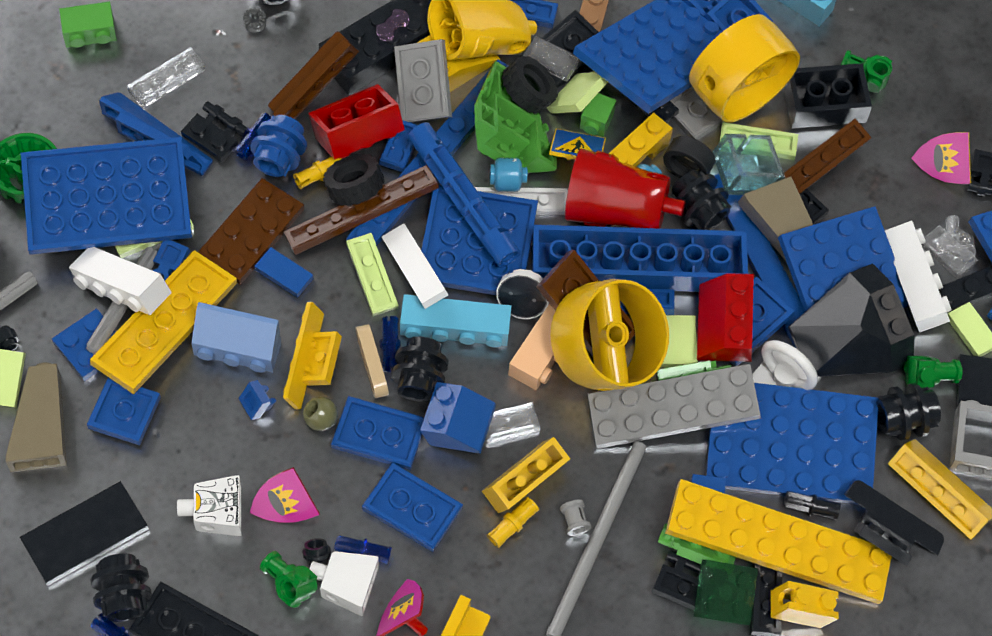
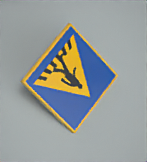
M556 128L549 155L564 157L567 160H575L581 148L593 152L597 150L603 152L606 138Z

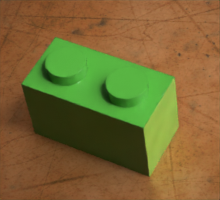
M110 1L59 8L62 34L66 48H78L84 45L106 44L111 41H117Z

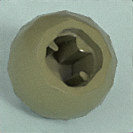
M326 397L312 398L303 410L304 422L313 430L326 431L336 423L338 417L337 406L331 399Z

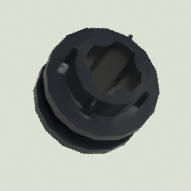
M693 170L682 176L672 187V194H670L672 198L685 201L683 213H686L684 222L687 226H696L699 230H712L728 217L731 205L727 202L729 193L723 187L716 188L718 180L714 175H705L702 171Z
M419 336L410 338L407 341V346L396 350L395 362L397 365L392 368L391 378L398 384V395L412 401H428L432 397L436 383H445V376L442 373L448 370L449 360L441 353L442 344L434 339Z
M917 383L908 384L905 389V395L898 386L891 387L887 395L878 397L879 400L876 402L878 407L877 421L881 431L884 434H888V437L896 435L900 441L909 440L912 429L918 437H924L928 435L931 428L939 427L938 424L941 421L939 400L936 393L932 389L929 390L928 387L921 388Z
M127 553L110 555L99 561L96 565V573L92 575L90 582L93 589L100 591L93 597V603L96 608L102 610L103 617L106 616L107 620L113 622H124L142 616L144 611H147L146 602L152 597L150 587L143 584L149 578L147 568L140 565L139 559H136L134 555Z

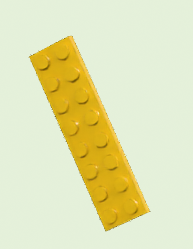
M680 479L677 484L665 534L876 604H880L883 601L892 556L871 542Z

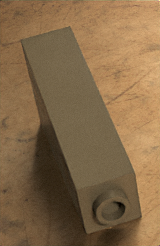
M792 177L745 193L738 201L742 210L785 261L786 259L778 237L782 234L813 225Z
M43 362L36 366L28 367L6 453V463L10 473L67 466L61 375L57 363Z

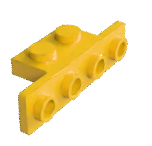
M313 302L306 303L305 311L302 314V323L299 335L296 338V347L293 359L290 362L287 383L283 390L284 400L294 409L302 408L307 386L331 384L342 338L337 331L320 332L324 313Z

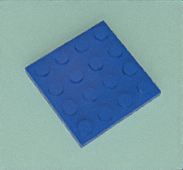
M438 185L439 188L434 190L432 194L422 244V253L443 287L497 295L498 284L505 274L513 273V270L527 269L538 200L478 191L505 229L504 232L508 233L521 252L514 262L505 267H499L442 185Z
M876 206L791 231L778 237L804 311L819 301L846 274L872 263L894 284L903 308L910 307L894 265L895 257Z

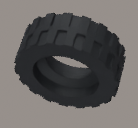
M529 56L518 57L503 71V85L508 95L511 96L512 100L520 108L525 109L529 113H541L558 97V89L549 71L537 60Z
M365 153L352 154L339 161L337 160L324 173L323 178L331 200L341 206L357 205L369 200L378 194V191L382 189V185L385 182L377 159ZM360 177V178H358V179H356V180H354V181L348 182L349 180H351V179H353V178Z

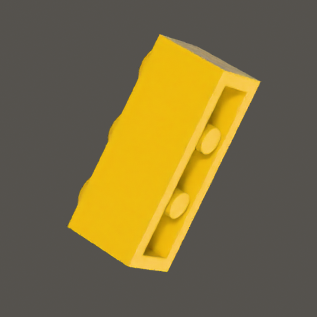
M554 437L540 443L483 489L482 493L498 513L506 511L569 461L570 457Z

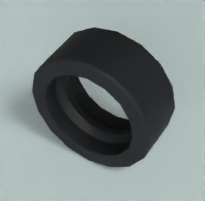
M688 136L673 138L663 156L667 169L678 178L693 170L702 171L705 175H708L716 162L715 155L709 147L701 141Z

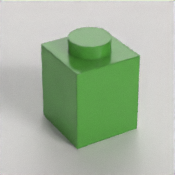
M598 93L585 107L581 115L580 129L588 134L604 137L615 112L616 99Z

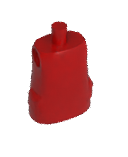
M581 148L576 156L571 173L566 200L565 220L598 227L621 225L633 228L660 229L665 213L682 216L685 201L668 197L670 177L620 162L619 158L614 154L611 155L598 150L593 152Z

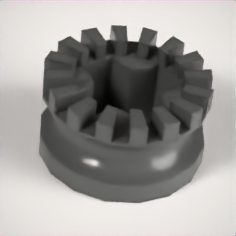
M256 7L246 10L243 16L245 28L251 32L263 30L266 26L265 12L260 10V8L256 9ZM259 17V24L256 22L252 24L250 22V18L256 19Z

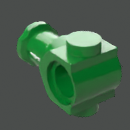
M850 50L846 51L841 65L863 63L870 92L879 93L880 90L886 87L892 72V60L880 55L863 59L851 54Z
M907 356V363L904 366L906 384L917 383L921 388H933L940 381L959 383L963 374L961 362L958 359H952L950 362H940L939 359L929 356Z
M272 551L262 560L260 570L275 579L277 595L289 607H299L303 601L310 599L311 595L316 592L318 576L308 567L296 566L294 564L288 565L277 551Z

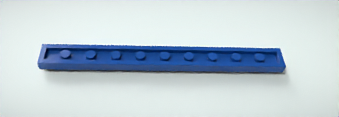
M499 59L497 60V62L504 65L505 67L509 66L504 62L500 61ZM489 70L454 110L452 117H449L436 132L442 144L446 146L452 156L475 130L474 104ZM419 153L398 178L427 165ZM416 199L355 227L346 238V241L372 233L377 246L382 241L381 236L387 234Z

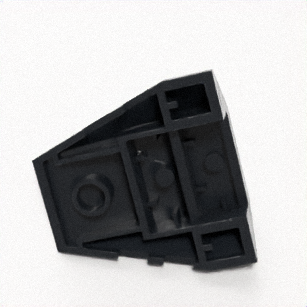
M873 263L846 274L838 284L827 291L819 301L788 326L796 348L810 360L818 377L891 373L905 366L907 356H914V333L894 284Z

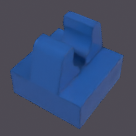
M258 380L249 382L238 398L251 420L260 418L276 402L275 398L269 399L266 394L269 387L261 385Z

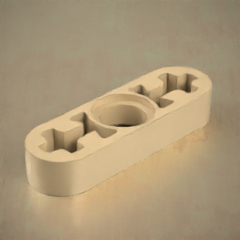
M370 325L355 327L374 398L388 396L387 382Z

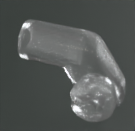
M955 215L946 217L947 240L960 249H971L974 246V238L959 228V217Z

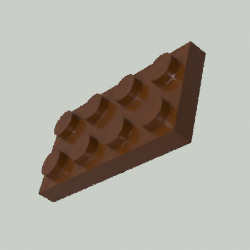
M261 178L198 253L236 277L237 283L241 285L255 269L254 266L270 247L277 243L283 236L284 231L288 230L304 211V204Z
M570 250L536 287L556 311L559 303L568 293L584 284L599 280L575 250ZM621 308L622 322L625 323L629 331L628 343L635 335L633 322ZM587 309L584 319L583 336L585 347L593 356Z

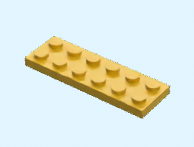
M195 250L165 280L172 293L151 315L141 311L135 312L90 359V365L132 394L138 391L192 333L198 302L217 306L237 284L236 277Z

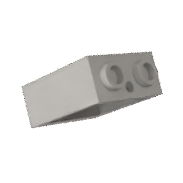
M974 400L960 401L954 414L949 470L992 479V457L963 452L966 418L992 422V406L982 405Z

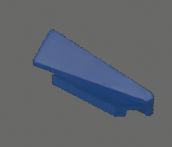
M117 92L105 95L99 100L102 114L115 120L118 133L133 141L181 137L122 93ZM181 137L185 167L203 176L212 164L213 159Z

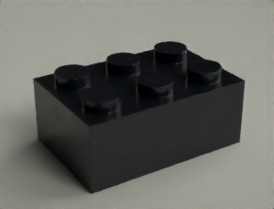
M863 63L797 68L792 78L783 88L791 129L844 125L855 118L859 123H866L872 108Z

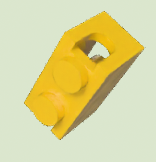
M787 581L771 590V618L822 628L839 619V612L834 611L837 605L838 591ZM783 599L791 600V602L783 604Z

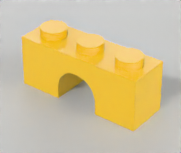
M652 113L608 154H614L619 158L620 162L636 167L647 156L653 160L670 144L673 128L655 113Z

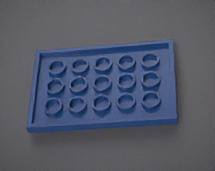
M654 0L576 45L573 54L649 114L692 87L689 81V74L693 64L702 51L723 31L719 29L718 24L704 18L697 8L690 7L682 0Z
M181 137L21 153L27 241L30 255L192 238Z
M754 383L761 419L710 428L706 476L726 478L725 489L785 496L787 491L812 497L813 494H816L817 498L832 502L859 505L844 495L853 482L860 480L873 488L878 420L876 402L879 400L878 397Z

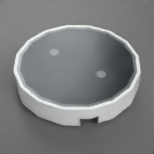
M513 270V273L505 274L498 284L497 300L499 304L511 305V316L516 318H536L545 311L549 304L536 287L543 278L531 270Z

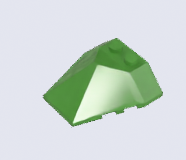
M495 61L474 104L478 150L483 155L489 156L494 160L497 158H519L522 162V167H527L528 173L555 171L557 169V157L549 155L552 143H549L546 135L549 131L548 124L542 123L540 113H529L512 100L503 85L502 79L503 71L507 67Z

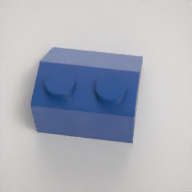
M437 382L420 431L430 446L481 454L496 403L462 385Z

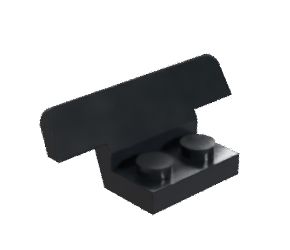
M857 480L849 486L844 495L866 509L855 528V531L861 537L906 566L913 557L909 550L914 542L922 545L935 555H939L944 543V536L941 532L863 481Z

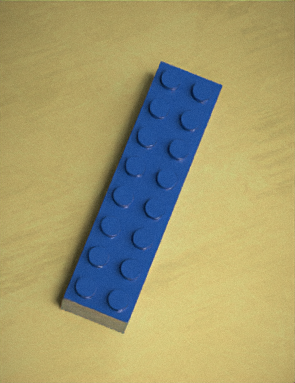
M561 225L533 226L532 271L539 274L543 279L570 250H575L599 281L608 279L629 280L637 282L647 289H675V291L699 292V284L726 273L748 274L746 231Z

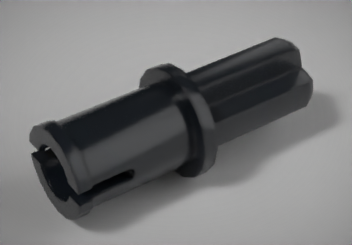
M787 491L783 502L786 508L807 512L809 516L815 514L834 520L838 519L839 513L829 511L828 508L841 509L840 502L817 498L816 494H813L812 497Z

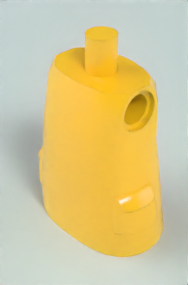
M431 0L428 9L427 21L432 41L445 40L447 60L518 54L526 50L531 43V36L535 35L537 31L536 22L527 20L521 7L510 0Z

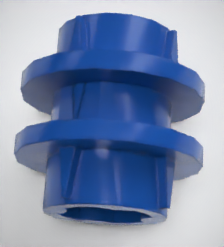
M272 115L270 121L260 124L257 130L258 136L250 144L253 156H255L253 163L257 169L267 175L286 177L288 171L295 170L301 162L300 155H303L307 149V141L303 136L304 128L297 120L286 115Z

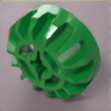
M19 133L9 136L0 142V193L5 199L12 197L16 203H23L24 189L21 153L57 149L49 139L34 133ZM10 178L17 179L18 183L22 185V190L14 187L10 182Z

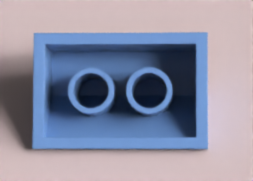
M198 302L192 336L194 355L207 361L212 359L223 361L225 364L233 367L241 365L249 367L255 372L262 373L268 371L273 373L281 347L279 320Z

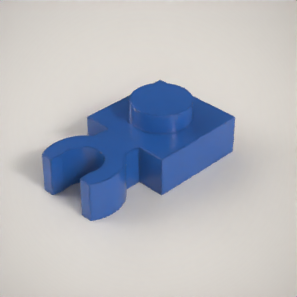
M172 240L163 241L153 260L159 267L153 271L164 276L165 281L171 272H174L188 257L190 249Z

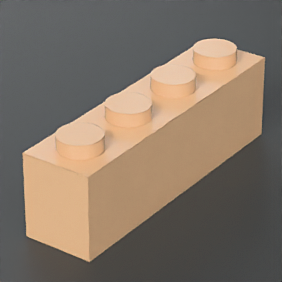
M550 304L509 363L508 375L534 390H537L541 383H547L553 372L551 368L556 362L550 337L551 323L555 310Z

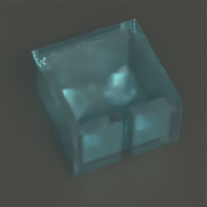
M725 134L712 151L715 155V163L723 187L729 195H744L785 179L770 135H749L747 138L746 134Z

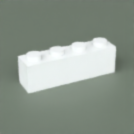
M909 221L885 230L895 257L894 265L919 333L950 322L947 312L952 311L947 296L941 297L938 289L943 288L938 273L932 274L930 266H933L934 262L930 251H923L921 244L926 243L921 228L915 230L913 222Z
M96 247L86 249L69 266L74 275V282L81 289L85 290L87 288L92 290L98 296H106L118 305L121 303L127 305L135 312L141 311L151 315L172 293L161 274Z

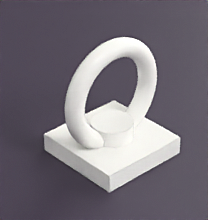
M771 340L763 345L761 354L764 361L752 374L754 383L803 388L805 390H812L821 379V377H818L813 364L802 352L790 344L778 340Z

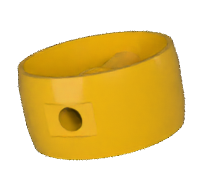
M755 14L743 18L728 27L702 51L691 68L689 81L697 95L715 115L724 122H736L758 111L786 86L798 68L800 55L793 43L775 23L764 15Z
M622 279L590 282L568 293L559 303L551 323V346L559 367L576 384L600 391L627 389L644 383L659 370L668 350L669 326L662 305L656 296L643 285ZM620 301L627 308L635 329V349L628 368L625 344L629 339V331L625 323L622 322ZM587 309L594 364L587 353L583 336L584 319Z

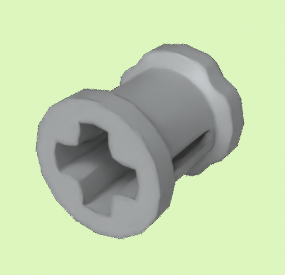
M583 500L566 502L560 507L561 513L566 518L568 525L566 531L569 536L581 535L592 528L583 510L585 507Z

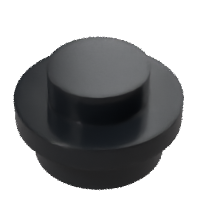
M310 539L304 544V549L302 550L303 558L311 563L312 561L321 563L330 556L331 548L324 539Z

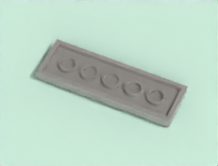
M750 364L639 384L627 389H614L588 394L597 449L761 419Z

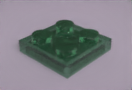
M702 559L693 617L750 626L758 568Z

